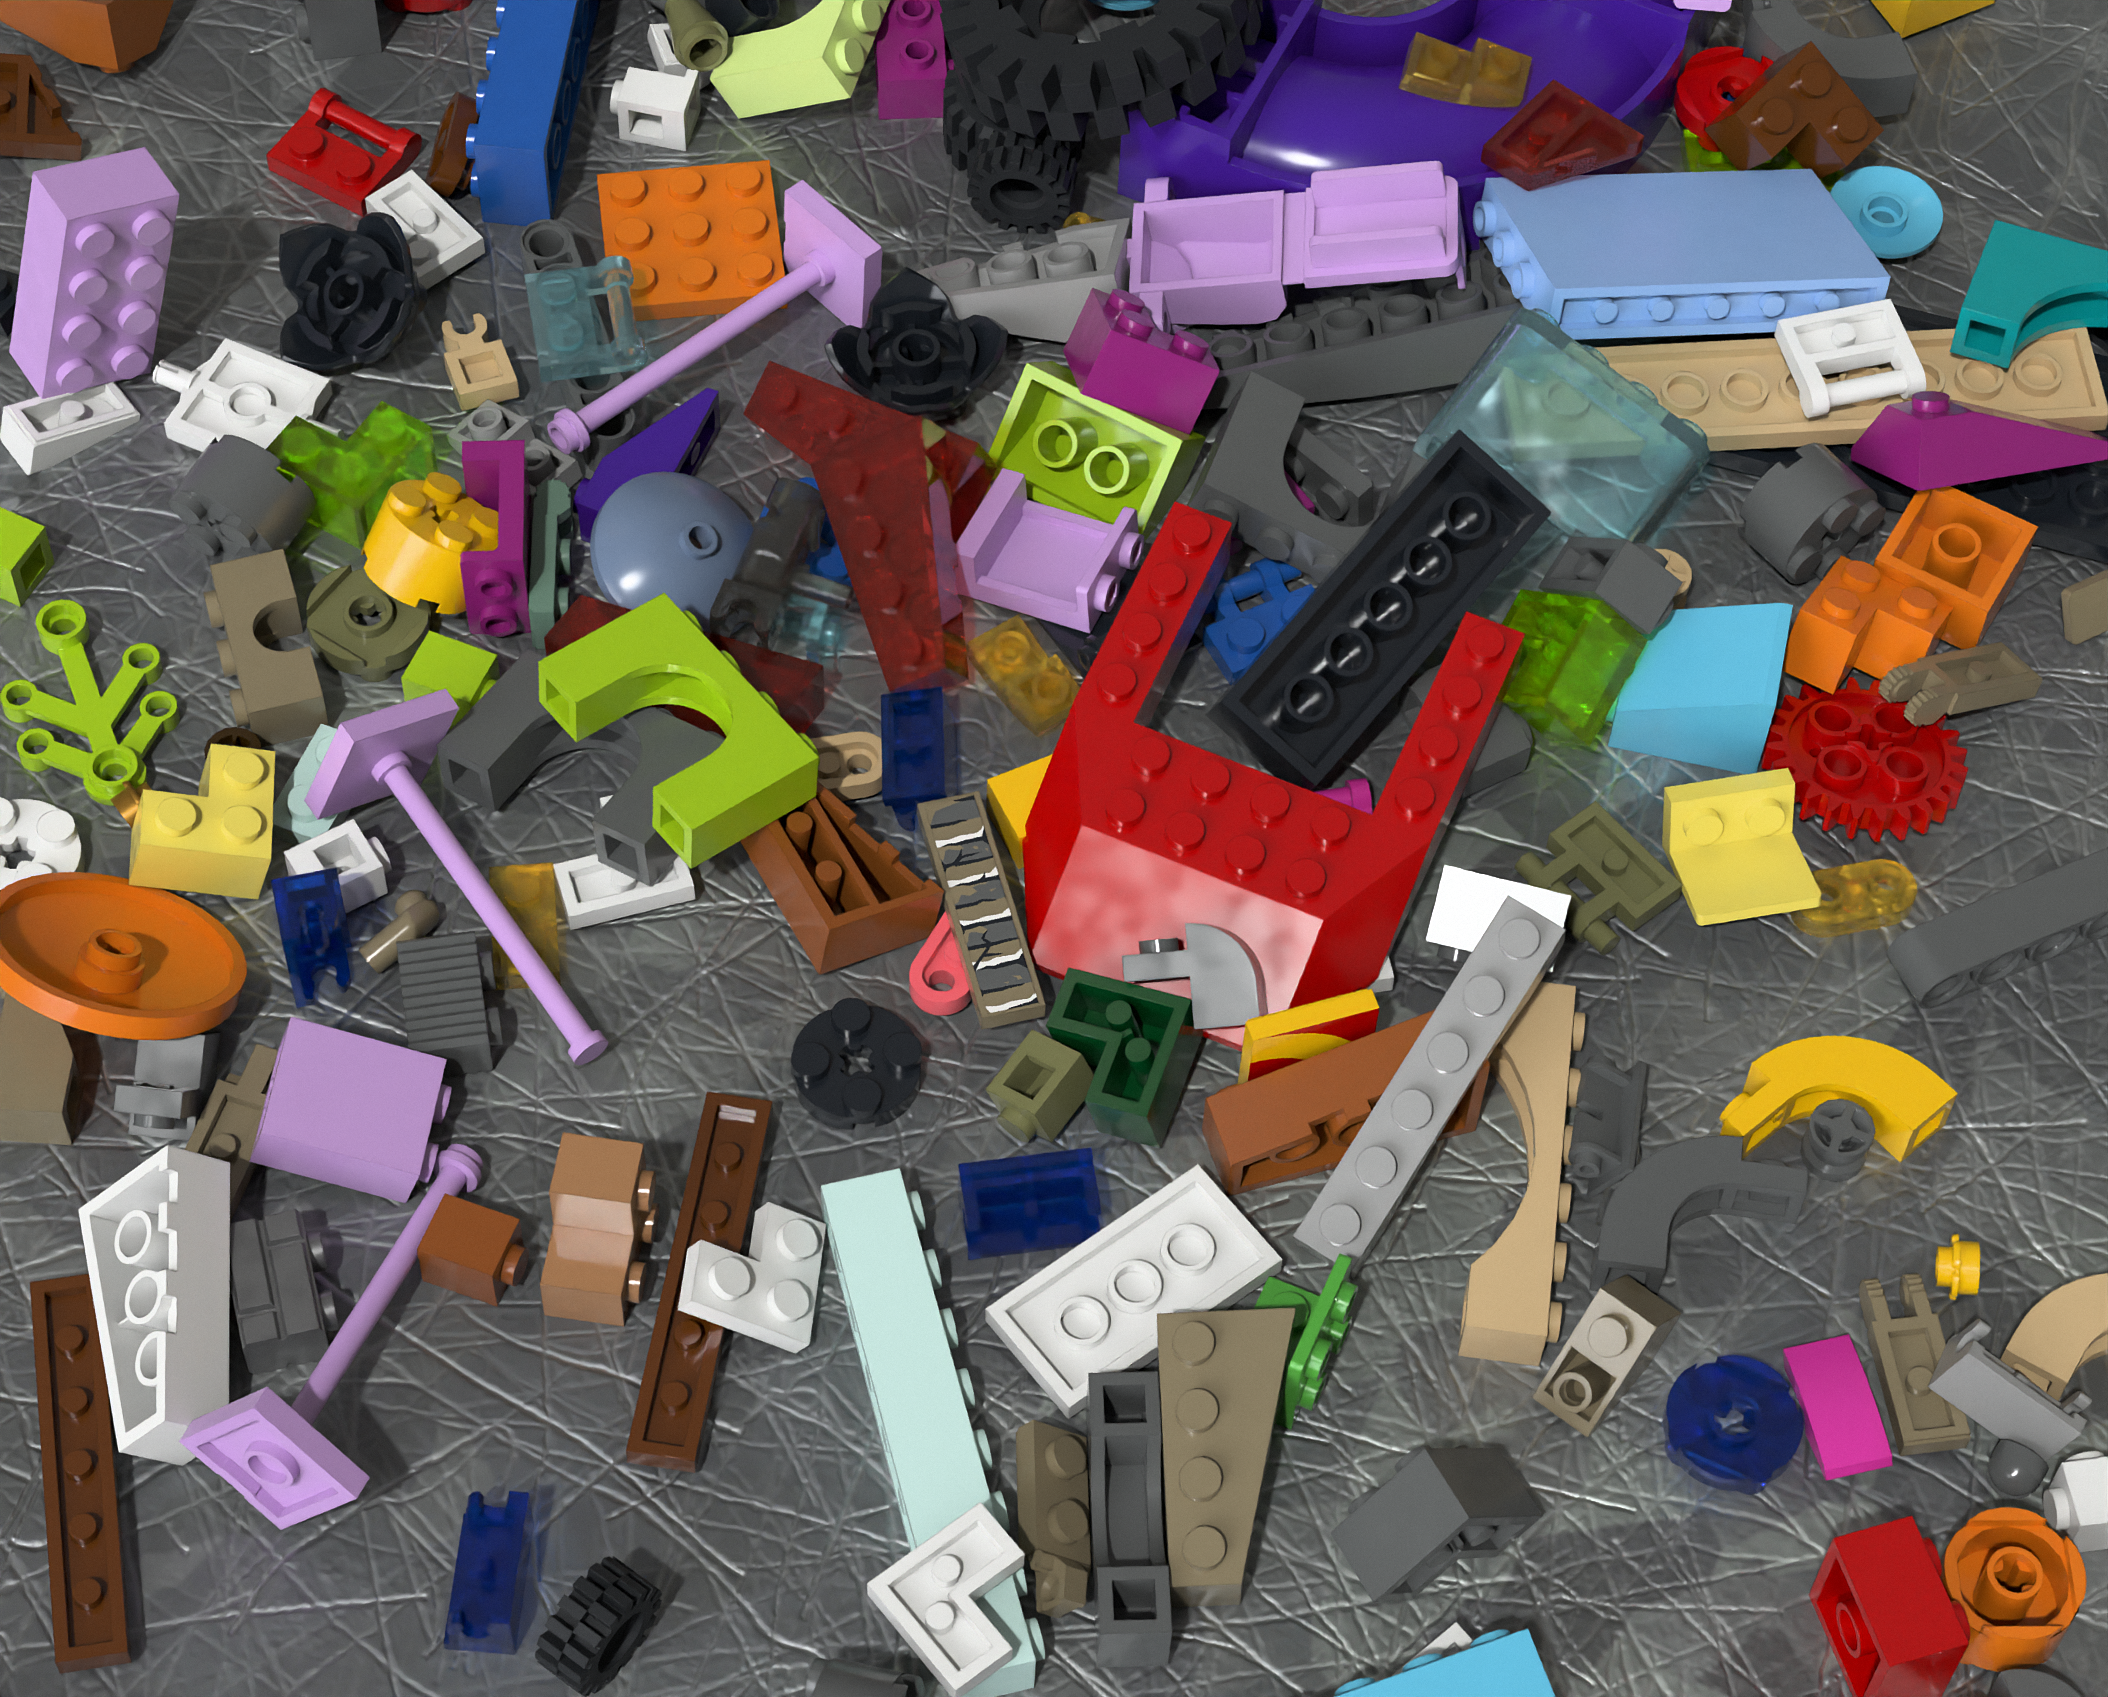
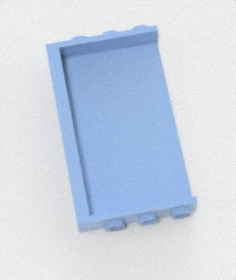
M1812 169L1486 178L1482 201H1478L1475 204L1473 211V226L1476 235L1481 237L1492 254L1495 266L1500 267L1511 285L1514 297L1520 300L1544 341L1775 332L1777 322L1781 319L1885 300L1891 278Z

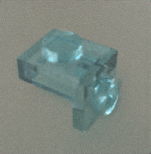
M759 577L753 597L755 633L806 642L807 671L820 673L825 652L835 654L841 633L842 618L832 615V590L805 586L794 580L777 581Z

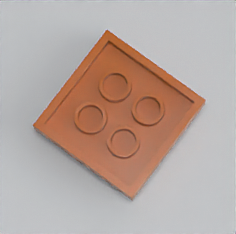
M770 160L597 174L612 324L728 314L785 276ZM788 303L785 304L784 306H782V307L779 308V309H786V308H788Z

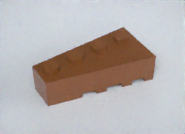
M1435 1010L1248 1082L1227 1086L1216 1094L1206 1097L1202 1132L1226 1196H1233L1336 1168ZM1488 1059L1436 1141L1476 1131L1490 1069Z

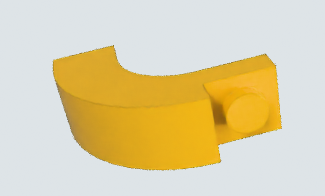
M1809 1037L1778 1046L1751 1063L1742 1093L1726 1106L1719 1117V1121L1723 1124L1719 1136L1743 1137V1160L1785 1125L1810 1117L1818 1105L1827 1100L1844 1099L1855 1102L1868 1112L1872 1117L1875 1127L1874 1139L1901 1163L1945 1126L1958 1093L1926 1065L1896 1048L1857 1037Z

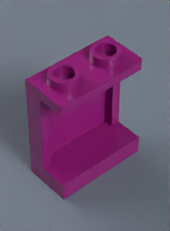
M525 440L462 441V466L467 497H471L483 507L499 512L497 549L493 551H464L460 554V568L469 632L471 634H487L495 637H503L512 633H531L529 588L533 509Z

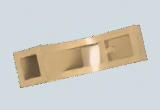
M2108 1273L2077 1279L2061 1286L2039 1301L2018 1326L2003 1353L2001 1361L2025 1376L2030 1382L2059 1402L2070 1380L2082 1366L2093 1359L2108 1355Z

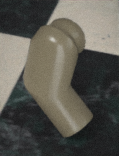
M409 890L402 894L395 904V912L398 917L359 948L362 956L377 973H382L398 960L396 941L424 938L437 925L439 919L438 907L435 901L428 900L424 892Z

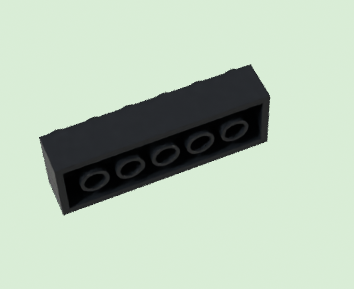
M1460 429L1457 430L1435 451L1205 715L1274 777L1307 790L1313 789L1552 512Z

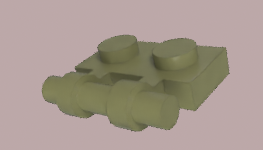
M1596 801L1549 834L1546 848L1556 857L1553 861L1546 865L1538 856L1530 851L1524 854L1514 867L1528 882V885L1572 896L1566 918V930L1580 943L1588 941L1601 955L1609 953L1620 940V937L1605 923L1616 915L1634 932L1678 900L1683 886ZM1575 877L1595 895L1587 903L1583 902L1566 885Z

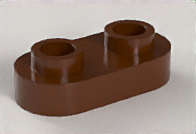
M456 92L453 95L441 119L425 183L436 193L445 197H449L455 188L464 191L471 179L472 168L475 163V159H468L466 157V135L469 124H478L480 115L476 112V99L460 92Z

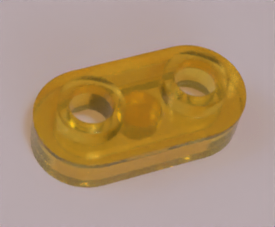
M1876 859L1816 870L1811 873L1821 893L1830 895L1834 900H1821L1819 907L1789 913L1792 921L1800 930L1811 936L1821 938L1892 926L1902 922L1910 914L1917 895V883L1912 873L1906 867L1887 859ZM1877 883L1886 884L1892 887L1893 890H1885L1879 887Z

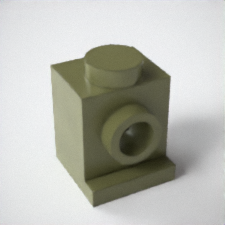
M1032 1029L985 1090L1000 1112L997 1117L998 1123L1009 1134L1026 1143L1036 1134L1052 1143L1085 1100L1094 1074L1081 1053Z

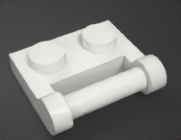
M1891 299L1781 319L1777 322L1774 336L1799 389L1800 404L1805 416L1808 418L1828 414L1830 407L1900 394L1902 398L1907 399L1912 398L1914 393L1926 391V377L1923 366ZM1891 362L1894 371L1828 384H1825L1822 375Z

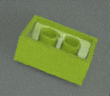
M1053 361L1029 362L1024 367L987 455V460L991 459L995 462L997 466L996 478L1002 468L1025 474L1027 496L1047 506L1112 525L1124 506L1136 509L1138 534L1144 536L1145 543L1183 492L1206 437L1194 431H1191L1189 435L1080 394L1071 370Z

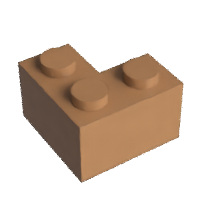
M562 1133L549 1190L553 1228L540 1281L545 1316L624 1327L629 1303L641 1302L647 1269L646 1263L638 1262L643 1242L653 1244L659 1219V1203H653L656 1171L646 1170L643 1143Z

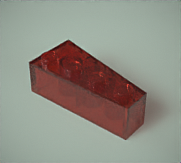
M770 360L743 413L768 440L838 492L849 497L864 511L871 513L892 534L914 548L945 574H947L952 564L951 551L977 511L998 468L994 460L976 441Z
M922 415L810 464L889 692L913 703L969 680L962 600L958 599L955 574V567H958L956 543L952 541L949 507H952L950 482L946 480L944 453L947 452L945 430Z

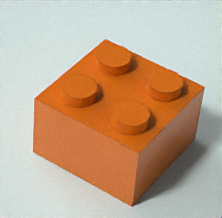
M1951 486L1916 491L1877 555L1873 566L1881 574L1906 586L1925 589L1933 594L1938 601L1953 607L1941 640L1960 649L1977 647L2021 574L2038 526Z

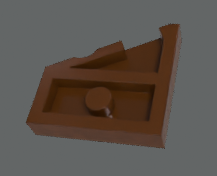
M0 53V156L81 161L82 139L78 132L72 133L62 118L61 104L53 91L42 83V73L31 55Z

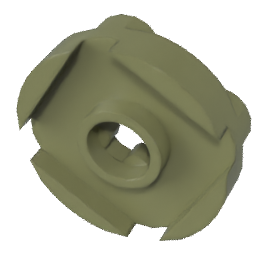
M351 564L337 568L323 577L313 588L307 600V631L309 641L316 654L326 664L336 670L352 675H360L362 679L368 682L387 680L392 676L395 669H399L411 662L427 633L433 629L431 609L427 600L420 598L417 607L405 604L380 589L367 576L364 568L352 571ZM375 611L381 612V621L371 626L359 625L358 619L355 617L359 613L370 616Z

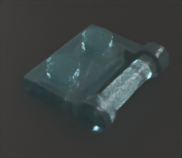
M609 256L602 259L596 266L524 274L541 382L632 371L646 364L648 360L646 343L637 332L630 286L634 281L633 270L630 260L626 257ZM607 295L614 340L611 344L597 345L589 296Z

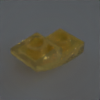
M1416 32L1408 48L1398 88L1432 99L1462 105L1499 108L1519 107L1523 99L1532 57L1479 37L1472 50L1467 51Z
M1019 614L967 642L964 653L1002 703L1035 736L1039 737L1066 721L1080 687L1057 654L1050 658L1047 657Z

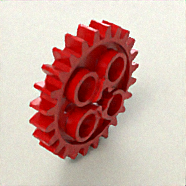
M1849 677L1846 688H1838L1833 695L1822 689L1819 693L1807 684L1802 685L1799 698L1788 694L1785 695L1781 709L1775 708L1763 748L1761 768L1770 771L1784 768L1789 769L1795 782L1794 803H1802L1799 818L1802 820L1818 814L1824 817L1822 830L1827 832L1836 823L1845 825L1847 838L1853 839L1859 828L1867 829L1874 842H1880L1883 830L1889 829L1901 841L1905 840L1909 825L1916 831L1925 834L1928 831L1931 820L1943 823L1948 809L1956 808L1968 772V767L1964 766L1967 749L1956 746L1960 736L1958 730H1943L1946 720L1945 714L1933 724L1926 726L1922 724L1920 727L1918 725L1915 727L1904 717L1905 713L1903 711L1908 702L1896 701L1895 703H1889L1878 693L1880 691L1878 689L1880 680H1874L1869 690L1860 689L1856 679Z

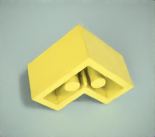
M211 743L199 782L198 796L143 789L131 832L128 885L258 900L272 854L275 751Z

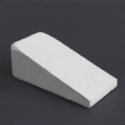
M115 382L86 388L76 393H66L41 399L39 396L3 407L0 439L27 475H32L49 469L140 420V413Z

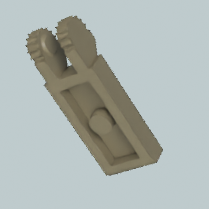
M2002 642L1921 657L1917 659V662L1904 664L1902 667L1900 665L1897 668L1894 667L1879 682L1880 686L1878 689L1880 691L1878 693L1889 703L1909 701L1903 711L1905 713L1904 717L1915 727L1917 725L1920 727L1922 724L1926 726L1935 723L1946 712L1952 715L2034 698L2043 680Z
M1906 1274L1900 1277L1899 1296L1904 1307L1905 1318L1891 1319L1885 1293L1881 1283H1879V1279L1861 1280L1859 1302L1863 1311L1865 1326L1868 1329L1867 1337L1899 1456L1966 1448L1971 1439L1966 1414L1928 1387L1946 1343L1938 1314H1932L1920 1274Z

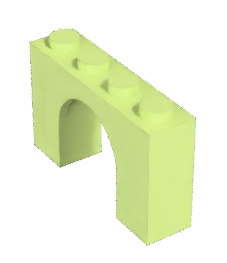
M822 0L806 15L785 26L730 37L727 55L724 61L713 69L710 80L738 119L851 98L890 0Z

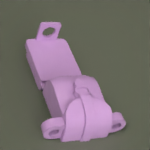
M1440 161L1316 171L1311 174V187L1306 188V192L1284 194V190L1175 200L1174 185L1171 177L1146 179L1144 202L1134 203L1132 238L1127 239L1126 255L1130 266L1129 293L1137 296L1145 303L1144 308L1147 309L1152 322L1155 324V328L1168 334H1175L1177 330H1184L1193 324H1259L1276 320L1287 306L1288 285L1304 283L1307 289L1447 277L1456 272L1458 289H1466V242L1460 212L1458 183L1453 177L1444 175L1443 164Z

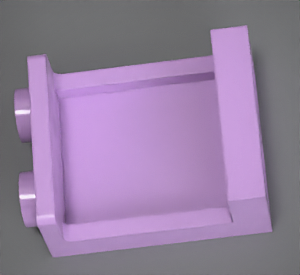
M1002 468L951 551L955 592L1090 634L1101 613H1108L1113 608L1119 593L1120 581L1126 570H1134L1141 559L1144 548V536L1138 534L1137 510L1124 506L1112 525L1027 500L1025 474Z

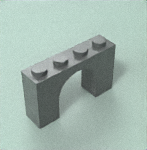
M1251 371L1229 405L1187 506L1231 522V536L1255 547L1267 558L1281 560L1311 575L1320 584L1372 523L1356 527L1332 524L1312 514L1297 500L1285 477L1283 457L1287 442L1306 398ZM1415 453L1410 457L1392 481L1379 515L1428 461L1427 459Z
M527 649L436 745L445 788L496 812L539 765L553 756L582 748H599L619 753L634 762L637 767L629 779L591 819L598 862L651 887L678 856L652 827L653 787L713 753L724 742L725 738L716 732L704 731L680 720L662 707L647 706L621 717L576 743L539 702L538 661L545 657Z

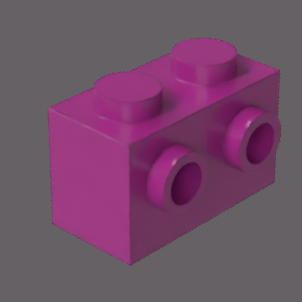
M890 0L873 42L879 120L943 118L945 78L948 70H954L953 59H946L945 51H950L939 15L942 13L939 0Z

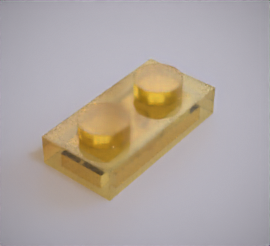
M553 862L489 867L491 888L561 985ZM492 935L496 990L530 988Z

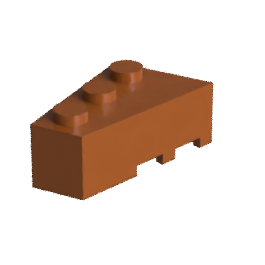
M817 781L816 797L740 840L817 973L821 975L928 938L935 928L944 890L930 878L923 882L899 861L900 852L886 840L879 844L855 823L857 814Z

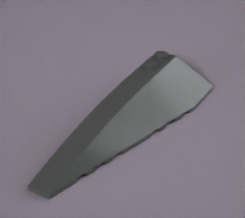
M1479 239L1480 250L1466 255V289H1458L1456 272L1447 277L1355 284L1314 299L1315 310L1293 318L1292 313L1286 309L1283 310L1276 320L1266 322V328L1244 335L1238 334L1234 329L1212 336V340L1208 343V349H1210L1220 372L1202 409L1229 408L1232 399L1251 371L1306 398L1304 403H1314L1421 390L1498 376L1496 366L1499 352L1612 347L1627 341L1648 343L1660 339L1680 340L1689 335L1544 341L1520 300L1514 297L1511 285L1500 267L1495 266L1492 254L1482 239Z

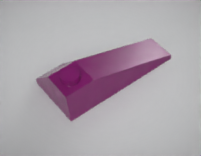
M1922 391L1914 393L1912 401L1886 405L1852 446L1851 460L1917 491L2108 460V438L2088 430L1950 399L1948 394L1943 392Z

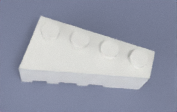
M167 1145L79 1208L78 1211L118 1451L184 1466L196 1457L179 1442L191 1422L229 1404L230 1162Z

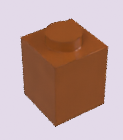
M445 1193L417 1248V1254L424 1282L498 1306L507 1286L515 1287L520 1282L528 1263L529 1248L524 1247L519 1218Z

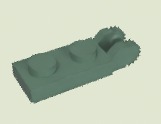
M553 478L552 480L546 479L544 483L540 482V486L536 487V492H534L529 619L532 646L536 649H557L558 625H569L570 623L569 587H560V575H571L572 573L571 541L574 539L572 496L570 487H567L566 482L563 483L561 479L554 480Z

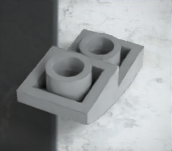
M489 399L446 434L449 444L461 456L462 441L525 440L533 509L534 492H536V487L540 486V482L544 483L546 479H561V482H566L567 487H571L583 477L577 459L535 438L528 419Z

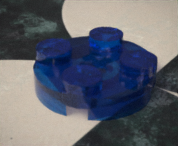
M1718 1356L1716 1363L1704 1364L1695 1369L1697 1364L1691 1366L1674 1382L1664 1408L1662 1426L1666 1438L1664 1448L1667 1457L1672 1463L1682 1467L1691 1477L1707 1486L1724 1491H1738L1746 1495L1758 1494L1765 1490L1769 1482L1781 1476L1788 1469L1802 1439L1804 1420L1801 1408L1797 1412L1796 1404L1788 1394L1790 1386L1776 1370L1758 1360L1745 1356ZM1731 1410L1737 1411L1744 1415L1742 1426L1751 1431L1746 1434L1738 1433L1736 1436L1727 1434L1722 1431V1426L1715 1421L1714 1416L1726 1418Z

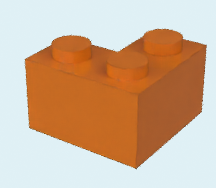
M1841 555L1800 608L1786 643L1782 671L1832 695L1853 667L1883 680V676H1886L1888 671H1891L1894 667L1897 668L1899 665L1902 667L1904 664L1917 662L1918 658L1934 655L1953 607L1938 601L1933 594L1925 589L1906 586L1881 574L1877 568L1869 563L1851 560Z

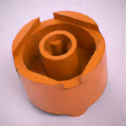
M2001 1507L1978 1513L1955 1533L1940 1559L1942 1566L1940 1579L1950 1601L1956 1600L1961 1604L1970 1626L1971 1637L1969 1645L1960 1661L1961 1664H1973L1986 1670L2001 1672L2011 1669H2029L2044 1663L2051 1658L2079 1611L2085 1597L2087 1582L2082 1557L2077 1547L2067 1536L2063 1540L2055 1531L2045 1525L2047 1519L2032 1511Z

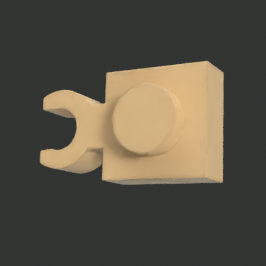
M480 313L473 314L474 331L468 334L455 332L450 320L442 323L444 347L447 351L443 353L445 369L461 411L477 408L487 399L497 403L519 397L518 380L501 339L489 342L487 321Z

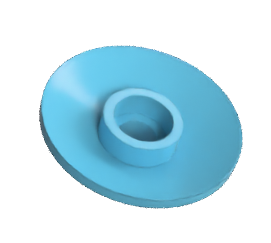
M1890 166L1859 168L1841 177L1830 192L1832 198L1878 258L1896 259L1915 255L1928 248L1940 232L1943 222V209L1937 194L1924 180L1908 171Z

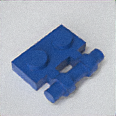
M1266 557L1251 563L1250 571L1228 580H1225L1223 577L1221 578L1203 614L1204 616L1211 613L1216 623L1203 628L1202 641L1230 686L1315 590L1312 584H1309L1292 592L1288 591L1284 583L1301 576V570L1281 560L1274 561ZM1259 593L1265 603L1243 612L1239 610L1236 602Z

